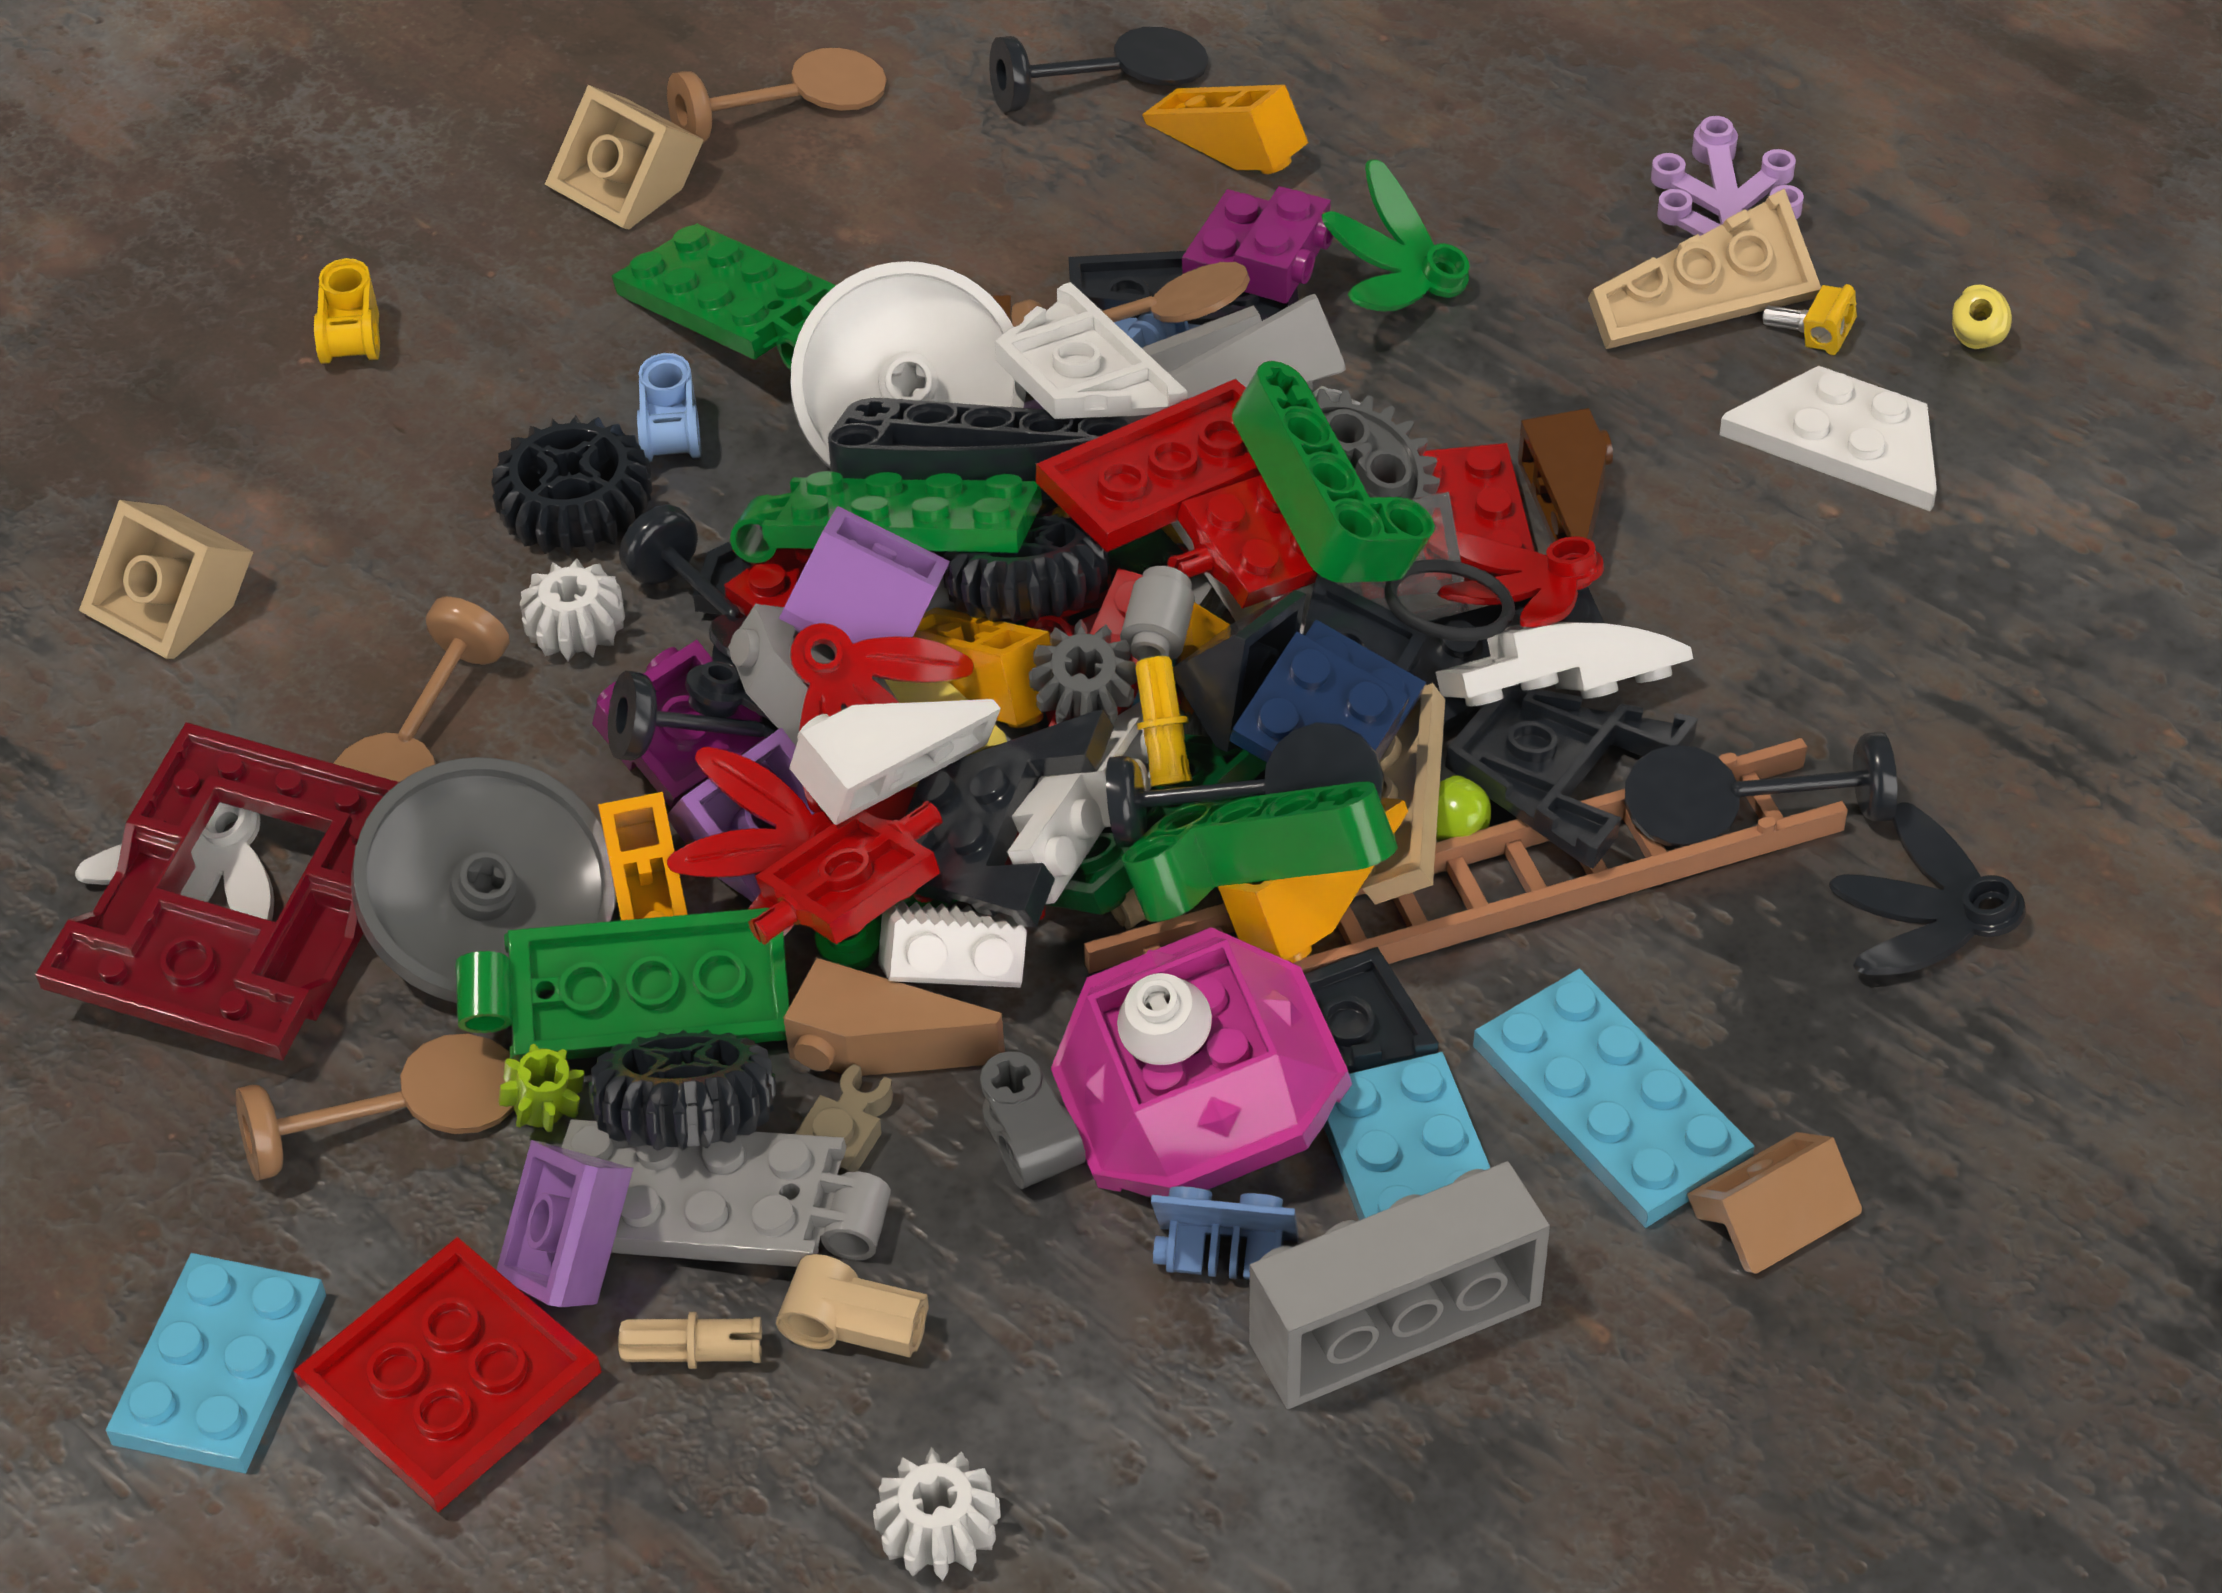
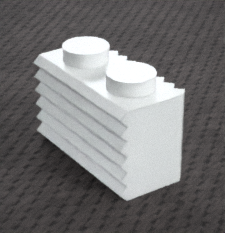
M902 901L897 907L893 905L882 913L878 956L879 966H881L888 981L1020 988L1023 977L1027 930L1023 925L1017 924L1012 916L1000 912L995 917L978 913L976 910L973 911L969 905L960 910L956 904L947 909L942 903L935 909L930 903L921 908L917 902L908 907Z

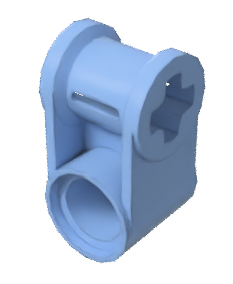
M661 353L646 359L639 370L640 410H637L639 445L644 450L645 457L648 458L649 462H652L654 455L689 453L692 458H700L699 418L688 361L674 353Z

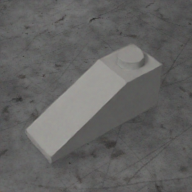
M755 604L740 629L736 630L731 639V643L728 646L731 660L737 668L746 694L778 729L782 727L796 746L802 708L809 684L802 681L796 675L790 661L791 646L798 632L794 626L779 619L784 607ZM818 644L811 649L812 657L819 663L827 664L835 659L833 649L826 644ZM845 705L841 706L842 710L846 709Z

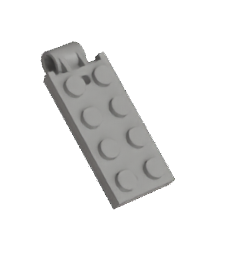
M570 1120L561 1147L633 1168L611 1253L798 1267L800 1260L806 1255L818 1254V1246L821 1239L826 1250L835 1256L853 1261L866 1260L876 1253L890 1199L891 1189L888 1184L875 1175L860 1171L838 1175L847 1148L842 1137L753 1132L748 1136L737 1135L736 1140L731 1143L721 1141L711 1143L708 1148L692 1146L681 1151L678 1147H665L657 1151L653 1149V1146L644 1145L635 1148L628 1145L627 1141L618 1142L610 1139L607 1133L598 1130L597 1121Z

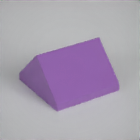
M531 1140L497 1271L517 1288L547 1305L571 1307L597 1304L633 1168L544 1142Z

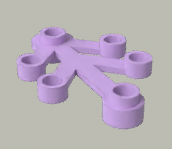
M1707 117L1694 131L1692 154L1697 161L1709 165L1713 188L1685 173L1686 163L1679 155L1673 153L1660 154L1653 159L1651 181L1655 186L1669 190L1662 192L1659 196L1657 216L1665 224L1679 226L1693 235L1699 234L1701 236L1720 226V224L1722 225L1727 218L1744 209L1747 211L1769 192L1771 196L1785 188L1795 218L1798 219L1802 212L1804 195L1797 187L1785 185L1791 182L1794 177L1796 159L1792 153L1786 150H1770L1763 155L1761 170L1737 188L1732 163L1736 154L1737 131L1733 128L1732 122L1725 117ZM1692 202L1718 215L1720 224L1691 210Z

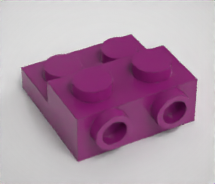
M1278 186L1270 200L1227 189L1183 255L1182 274L1219 262H1237L1246 267L1250 278L1244 292L1287 304L1299 283L1306 284L1313 271L1315 257L1320 249L1326 250L1332 243L1334 236L1322 221V214L1331 209V200Z
M697 639L679 651L676 647H670L662 651L646 667V672L643 674L651 679L655 687L657 711L702 715L690 706L688 701L689 693L685 687L687 674L692 668L711 662V656ZM616 681L604 689L598 696L592 722L593 726L608 744V713ZM742 704L738 706V710L734 715L727 717L731 719L760 721V716ZM656 726L652 742L646 753L636 760H622V762L629 770L638 767L657 792H663L665 802L672 808L683 796L709 779L701 771L695 760V755L702 747H713L743 755L763 741L765 737Z

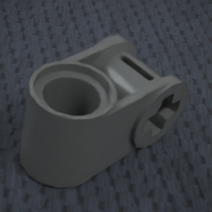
M1013 1051L999 1053L990 1058L983 1066L980 1076L981 1088L986 1098L982 1110L986 1127L1001 1151L1005 1165L1016 1185L1023 1189L1084 1163L1086 1154L1077 1126L1067 1109L1059 1103L1035 1060L1022 1052Z

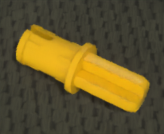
M1168 656L1143 658L1137 662L1135 667L1144 721L1137 723V730H1143L1151 787L1192 781L1183 724L1188 723L1187 716H1180L1172 661Z

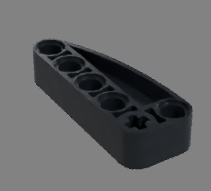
M867 398L849 405L829 432L831 472L840 473L843 478L866 479L868 476L876 473L891 472L901 475L902 480H926L932 475L951 473L959 475L962 480H987L995 475L1012 474L1021 477L1022 481H1036L1037 463L1124 427L1131 422L1123 416L1054 419L1045 409L893 398ZM1041 488L1042 501L1053 500Z

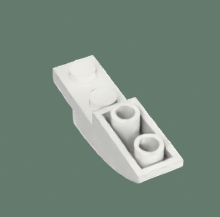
M1557 622L1542 627L1515 625L1507 627L1500 634L1487 639L1490 657L1437 671L1436 676L1441 695L1444 697L1465 698L1466 706L1484 705L1503 699L1502 688L1519 683L1522 690L1539 689L1555 684L1556 689L1580 690L1581 697L1588 699L1617 692L1619 690L1617 681L1635 676L1637 683L1667 678L1673 675L1671 665L1692 660L1693 654L1691 647L1667 636L1635 627L1579 622Z
M1141 701L1117 716V720L1113 723V732L1097 772L1045 776L1012 815L1019 835L1007 852L1013 865L1044 863L1055 878L1046 904L1056 902L1103 829L1111 827L1106 795V768L1109 757L1128 756L1135 759L1141 770L1145 791L1151 789L1149 760L1143 730H1137V723L1144 722Z

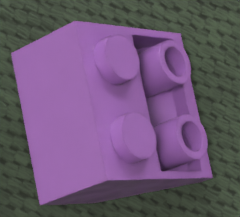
M837 506L817 541L779 619L794 626L798 633L813 624H831L843 630L849 636L852 643L880 637H913L950 561Z

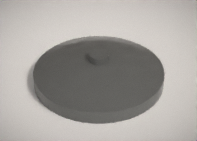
M472 757L449 760L426 767L399 782L384 795L368 816L357 842L351 873L354 909L362 931L374 951L388 967L411 985L428 994L457 1003L455 962L461 955L477 951H493L508 957L504 944V935L508 930L609 922L616 902V892L603 827L590 808L571 789L548 774L521 763L497 758ZM543 990L538 997L551 992V990Z

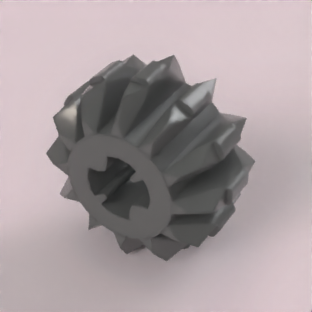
M1081 619L1075 625L1074 635L1068 636L1055 627L1050 634L1051 646L1037 645L1033 653L1034 664L1037 667L1032 668V671L1029 672V686L1033 688V691L1039 692L1036 696V705L1041 713L1056 710V724L1092 711L1103 710L1113 724L1117 720V707L1130 708L1134 701V689L1131 686L1137 682L1135 662L1128 661L1131 657V647L1127 640L1111 643L1112 631L1108 628L1107 624L1100 628L1095 635L1087 634V627Z

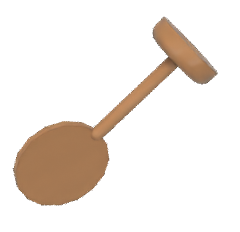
M821 48L805 53L794 63L791 74L793 83L719 97L709 98L702 80L695 73L690 71L672 73L667 86V102L671 122L704 140L703 145L711 134L712 111L799 95L805 100L823 108L839 111L859 110L873 105L883 96L887 79L883 68L872 58L864 54L842 48Z
M1237 262L1210 264L1180 275L1162 287L1154 297L1142 298L1103 310L1102 312L1113 322L1152 311L1154 318L1161 322L1179 323L1193 320L1213 313L1234 301L1245 291L1250 278L1246 267ZM1031 299L1015 303L1012 307L1011 315L1013 327L1020 325L1024 321V316L1036 306L1042 308L1043 306Z
M448 596L437 598L426 615L427 631L433 640L446 653L400 729L399 734L386 732L365 737L346 748L333 764L401 782L408 776L426 767L435 765L436 761L424 743L416 740L414 737L459 659L469 663L486 665L497 662L510 644V640L503 624L485 609L464 599Z
M472 1034L444 1035L423 1043L407 1058L400 1075V1092L277 1119L270 1096L262 1086L249 1085L237 1088V1115L251 1172L255 1180L259 1181L276 1176L283 1167L282 1135L405 1107L408 1108L413 1117L431 1129L451 1134L478 1133L498 1125L514 1111V1106H499L498 1102L500 1085L506 1082L503 1079L506 1059H510V1052L488 1038Z

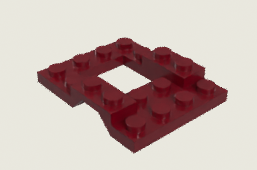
M185 722L126 821L117 871L92 912L67 920L35 975L41 989L283 1061L305 1019L317 1021L364 934L357 919L351 891V873L355 849L368 816L384 795L399 782ZM220 802L326 832L276 922L180 895L196 867L191 851Z

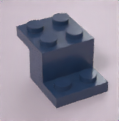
M1315 620L1305 636L1299 632L1295 633L1232 729L1229 741L1261 760L1268 762L1276 744L1294 729L1315 722L1342 724L1361 734L1376 751L1380 761L1420 698L1426 682L1322 622Z

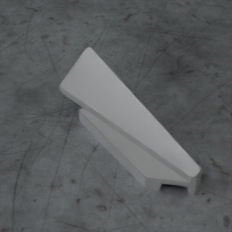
M1315 294L1304 297L1261 321L1260 314L1253 305L1142 347L1150 357L1188 391L1187 399L1235 378L1247 387L1258 366L1267 361L1282 362L1291 366L1301 374L1306 383L1339 374L1346 370L1339 347ZM1149 415L1123 417L1129 419V421L1133 423Z

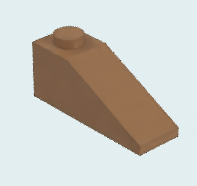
M819 958L814 962L784 1016L789 1057L816 1071L830 1070L843 1074L847 1068L855 1064L861 1067L862 1076L981 1066L985 1065L995 1055L1005 1052L1002 1013L899 982L888 981L886 978Z

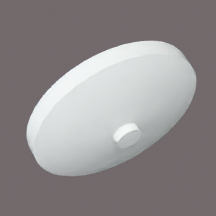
M909 261L891 262L862 270L846 278L831 289L814 307L799 333L794 348L790 379L791 397L796 418L807 442L815 454L830 468L829 432L849 405L867 398H893L1023 408L1026 390L996 362L995 341L1013 327L1010 319L1002 307L982 287L969 278L938 265Z

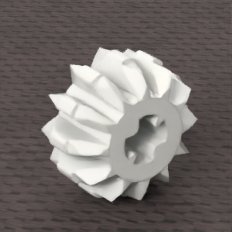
M577 558L570 567L564 568L552 562L548 575L532 574L529 588L521 591L520 607L524 632L529 636L530 643L538 644L545 656L561 651L569 662L575 653L584 651L593 658L597 645L614 646L616 631L624 628L625 612L621 588L616 583L614 576H607L600 563L584 569Z
M931 1447L925 1459L926 1464L917 1466L902 1457L901 1463L898 1466L899 1478H882V1483L879 1487L880 1503L876 1504L873 1517L875 1529L879 1531L880 1535H883V1550L888 1555L889 1560L904 1557L905 1568L912 1577L927 1564L933 1565L935 1574L943 1581L949 1570L948 1564L956 1561L972 1571L974 1564L977 1562L976 1550H992L996 1540L994 1525L998 1523L997 1519L1001 1517L999 1498L995 1497V1493H992L991 1478L986 1473L985 1468L970 1471L969 1461L965 1458L962 1451L947 1464L941 1463L939 1455Z

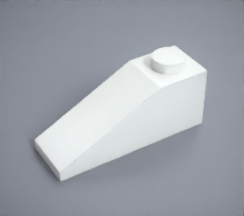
M993 699L852 705L832 716L828 714L818 715L802 727L797 736L798 742L789 769L832 822L837 825L987 745L1001 708Z

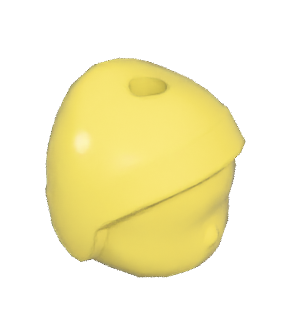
M1985 285L1967 287L1955 301L1952 310V326L1959 341L1968 348L1982 349L1997 345L2007 337L2012 324V314L2005 297L1999 291Z

